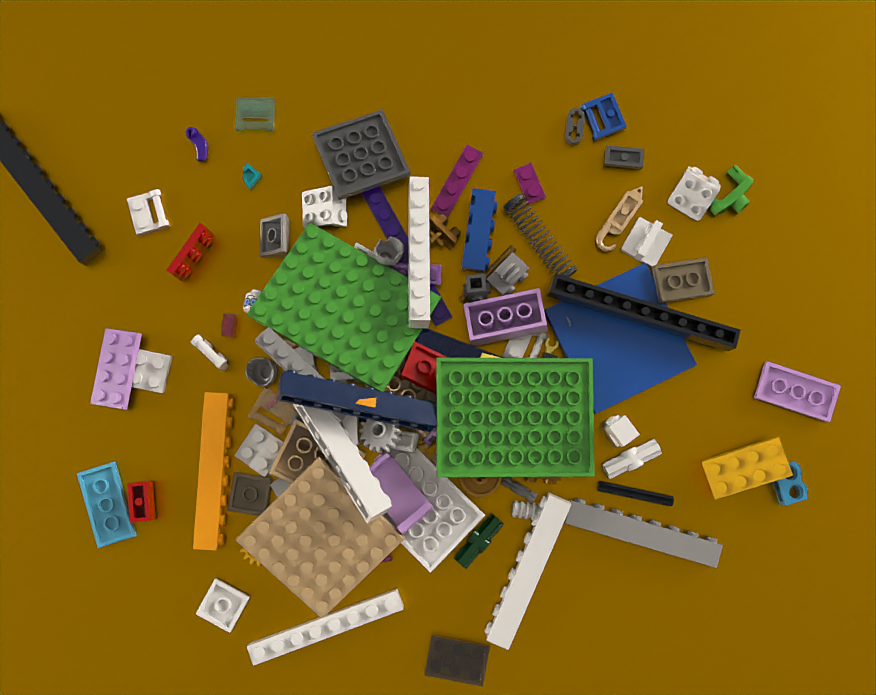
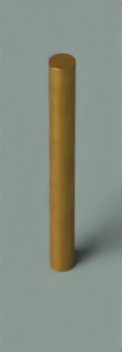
M512 245L483 273L485 274V280L512 252L516 251ZM463 294L459 298V300L463 304H465L468 300V296H464Z

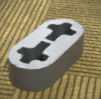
M579 108L570 110L567 116L565 140L570 145L579 144L583 137L585 114ZM574 114H578L577 116L581 118L578 119L577 125L574 124V118H571ZM573 129H576V135L579 136L575 140L572 139V136H569L572 134Z

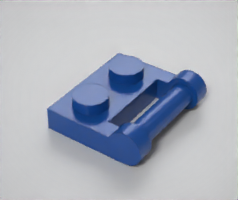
M613 93L581 105V109L585 112L593 130L595 141L626 129V123ZM594 107H597L605 126L604 130H600L592 111Z

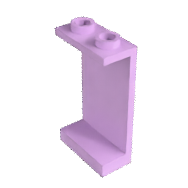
M381 453L374 459L375 463L369 467L370 472L379 480L380 488L391 500L392 507L388 510V515L397 524L398 530L405 534L432 511L434 507L389 453L385 455Z

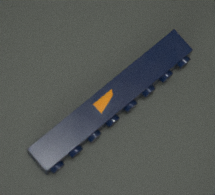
M294 370L283 371L279 377L276 400L426 432H430L436 427L437 404L432 403L428 399L418 400L413 399L409 395H395L391 391L381 392L376 391L372 387L362 388L357 387L353 383H339L335 379H320L316 375H302Z

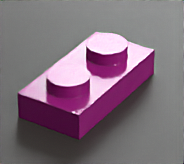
M532 163L514 169L513 172L521 191L525 196V200L528 201L527 205L546 198Z

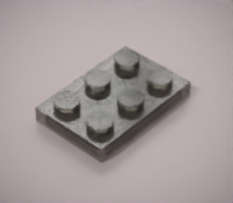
M432 635L425 676L483 687L490 646Z

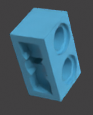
M788 461L793 476L772 482L780 505L786 506L808 499V489L806 484L802 482L800 476L802 475V470L799 464H796V461ZM791 487H794L796 490L794 497H791L789 494Z

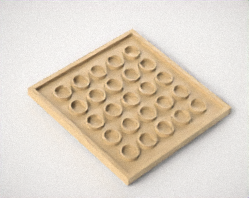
M318 457L237 537L236 541L318 616L323 617L405 539V536L382 515L366 523L343 486L341 479L325 461Z

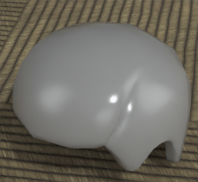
M389 237L386 241L380 239L374 247V257L382 265H394L401 260L404 245L395 237Z
M253 358L246 366V377L256 386H269L276 378V365L268 358Z

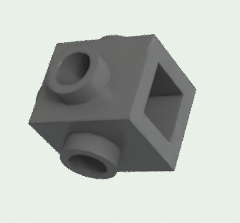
M485 274L466 275L463 294L468 296V303L487 299V294H491L490 282H486Z

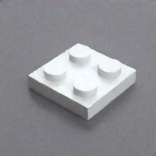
M139 349L131 387L164 394L173 356Z
M215 578L196 615L230 633L250 596Z

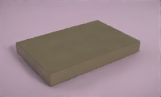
M708 258L652 266L659 304L714 295Z

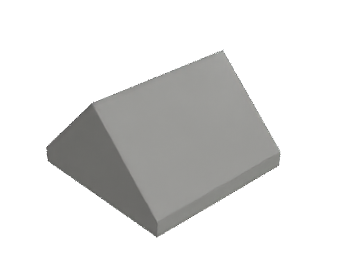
M283 213L260 219V257H286L290 251V219L287 214Z

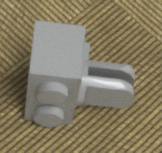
M512 252L486 279V282H490V287L498 295H509L516 289L514 285L518 281L522 283L529 275L527 273L529 267Z

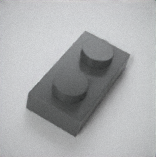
M606 146L604 166L633 169L643 168L644 149Z

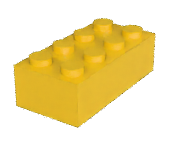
M779 436L729 451L701 462L715 500L793 476Z

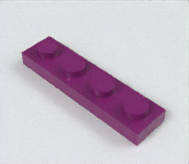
M469 145L465 146L431 207L432 212L438 215L444 214L447 218L449 217L482 158V152Z

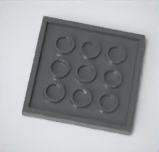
M383 110L312 133L315 145L339 200L410 176V170Z

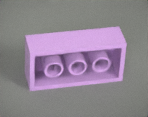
M540 288L463 304L472 346L548 331Z

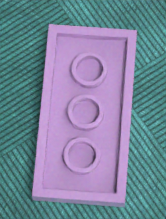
M105 328L90 404L127 410L142 334Z
M766 361L754 398L828 423L831 421L841 386Z

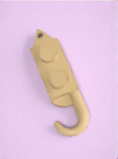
M642 186L632 191H627L598 232L596 244L601 250L611 251L617 246L616 244L609 247L605 246L603 238L607 233L613 235L622 233L643 203Z

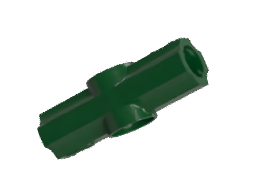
M491 513L481 526L471 533L465 545L454 556V559L467 569L479 553H483L492 541L491 539L498 533L504 523Z

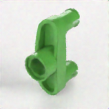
M736 164L728 170L727 174L738 183V187L723 200L714 198L709 207L715 216L720 215L731 207L739 213L750 203L745 193L753 184L754 179L750 175L747 176Z

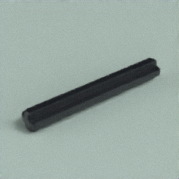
M599 481L597 486L598 491L666 506H672L674 503V497L604 481Z

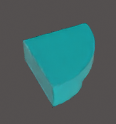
M246 163L243 169V179L246 186L251 190L262 177V174Z

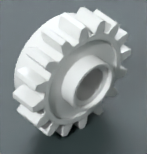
M366 419V423H360L364 426L363 429L359 430L363 434L360 440L364 442L363 445L373 452L382 453L383 450L389 452L392 446L396 447L395 443L401 440L399 434L402 433V430L399 429L400 426L369 419ZM383 428L382 434L379 435V430Z

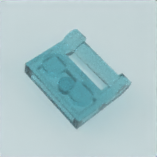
M237 97L236 131H242V129L274 131V98ZM243 118H268L267 122H244Z

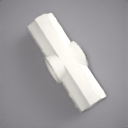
M652 439L638 447L625 450L619 456L603 463L602 466L608 478L611 479L626 471L634 470L644 465V462L662 454L661 448L656 440Z

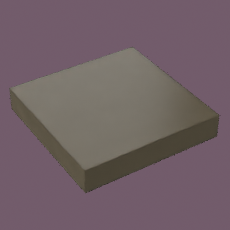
M234 472L227 511L259 516L269 505L270 484L273 482V478Z

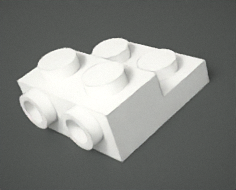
M255 424L234 456L262 476H272L269 471L284 441L260 425Z

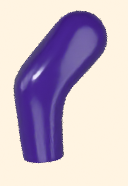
M187 128L185 131L186 136L196 146V160L206 162L208 152L207 141L196 128Z

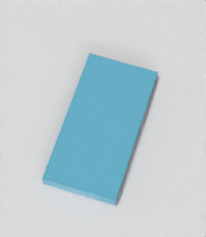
M116 462L77 473L97 547H104L137 536L134 523H130L129 506Z

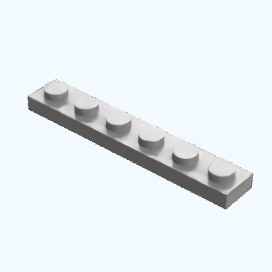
M270 327L255 339V343L285 371L294 370L298 374H312L320 379H324ZM328 411L339 423L347 416Z

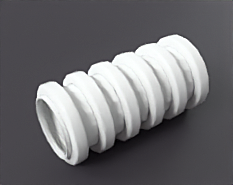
M515 500L512 506V517L518 516L520 519L524 517V519L530 518L533 520L535 514L539 515L541 507H539V504L536 505V503L530 504V502L524 503L523 501L519 503Z

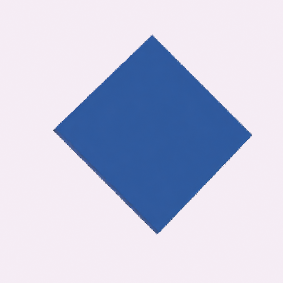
M646 263L596 285L668 308L666 303H658L654 278ZM564 301L544 310L567 358H593L594 414L697 365L682 337Z

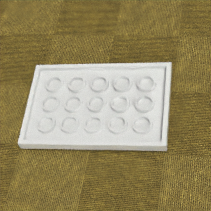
M417 447L415 453L392 449L389 452L384 451V455L389 453L434 507L432 511L403 534L405 539L401 542L431 573L486 515L447 477H436V466ZM388 513L383 514L382 516L398 530L397 524Z

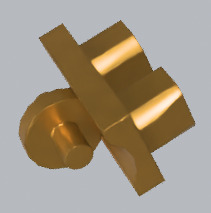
M444 214L430 218L429 235L432 239L429 243L434 245L437 242L440 246L444 244L451 250L456 244L461 231L457 227H453L449 231L445 227L449 221Z

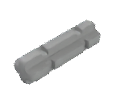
M504 477L501 481L502 485L507 488L510 487V490L522 497H526V500L530 502L535 501L537 493L532 490L529 491V488L516 480L513 481L511 477Z

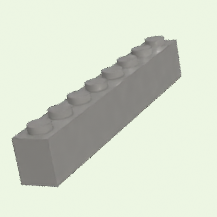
M576 497L574 501L569 500L571 507L564 521L566 524L715 568L718 566L723 545L717 543L718 539L706 536V539L698 538V533L688 530L687 534L679 532L680 528L671 525L667 529L661 527V522L650 520L647 523L642 521V517L633 514L630 517L623 516V511L613 508L611 512L604 510L605 506L593 503V506L585 504L586 500Z

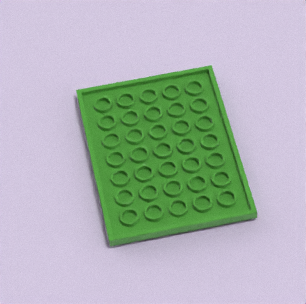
M310 222L247 313L249 318L266 328L270 327L275 333L368 387L375 388L376 391L381 392L385 391L423 329L409 328L408 278L386 265L380 264L376 259ZM430 291V316L441 300V296Z
M436 358V477L595 476L593 358Z

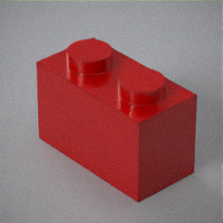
M153 481L127 483L130 523L156 520Z

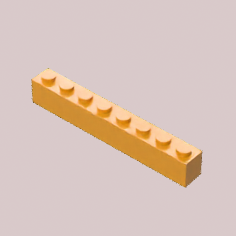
M205 392L193 549L219 550L224 544V534H221L222 526H225L226 516L223 514V506L226 507L227 495H224L225 487L228 486L226 467L228 468L230 464V456H227V449L231 447L229 429L232 428L233 419L230 417V409L234 407V398H231V394Z

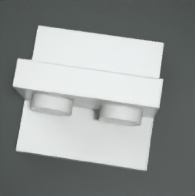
M639 217L620 251L642 263H646L647 266L652 268L660 259L672 234L661 229L663 223L658 220L652 224Z

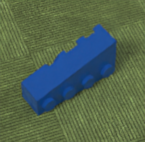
M472 189L461 271L484 273V270L489 268L490 258L486 256L487 250H491L492 239H489L490 231H494L495 220H492V214L496 213L498 202H494L496 191Z

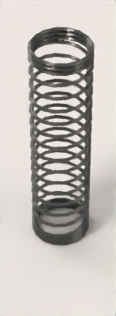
M520 193L512 199H510L503 206V208L507 212V214H511V219L516 218L514 220V223H519L518 228H523L521 230V233H526L525 238L531 237L528 240V243H533L532 248L538 247L535 253L541 252L539 258L545 257L543 259V263L548 262L546 267L549 268L553 266L550 269V272L552 273L557 271V274L572 260H569L568 262H566L565 264H563L555 270L553 269L561 261L568 257V255L564 256L557 262L549 265L554 259H556L560 254L564 252V250H562L552 258L546 260L555 250L561 247V245L557 246L555 249L541 256L549 247L555 244L557 240H555L553 243L539 251L538 249L542 245H544L548 240H550L554 235L550 236L542 243L534 246L542 237H544L546 234L550 232V230H548L537 239L531 241V239L536 234H538L540 231L546 228L545 225L537 232L527 236L535 227H537L543 222L541 220L532 228L524 231V229L530 223L538 219L539 216H536L527 224L519 227L527 218H529L536 212L533 211L522 220L516 222V220L522 214H524L532 208V206H529L522 213L512 217L520 208H522L528 203V201H526L517 209L509 212L525 199L523 193ZM573 265L559 275L569 277L578 268Z

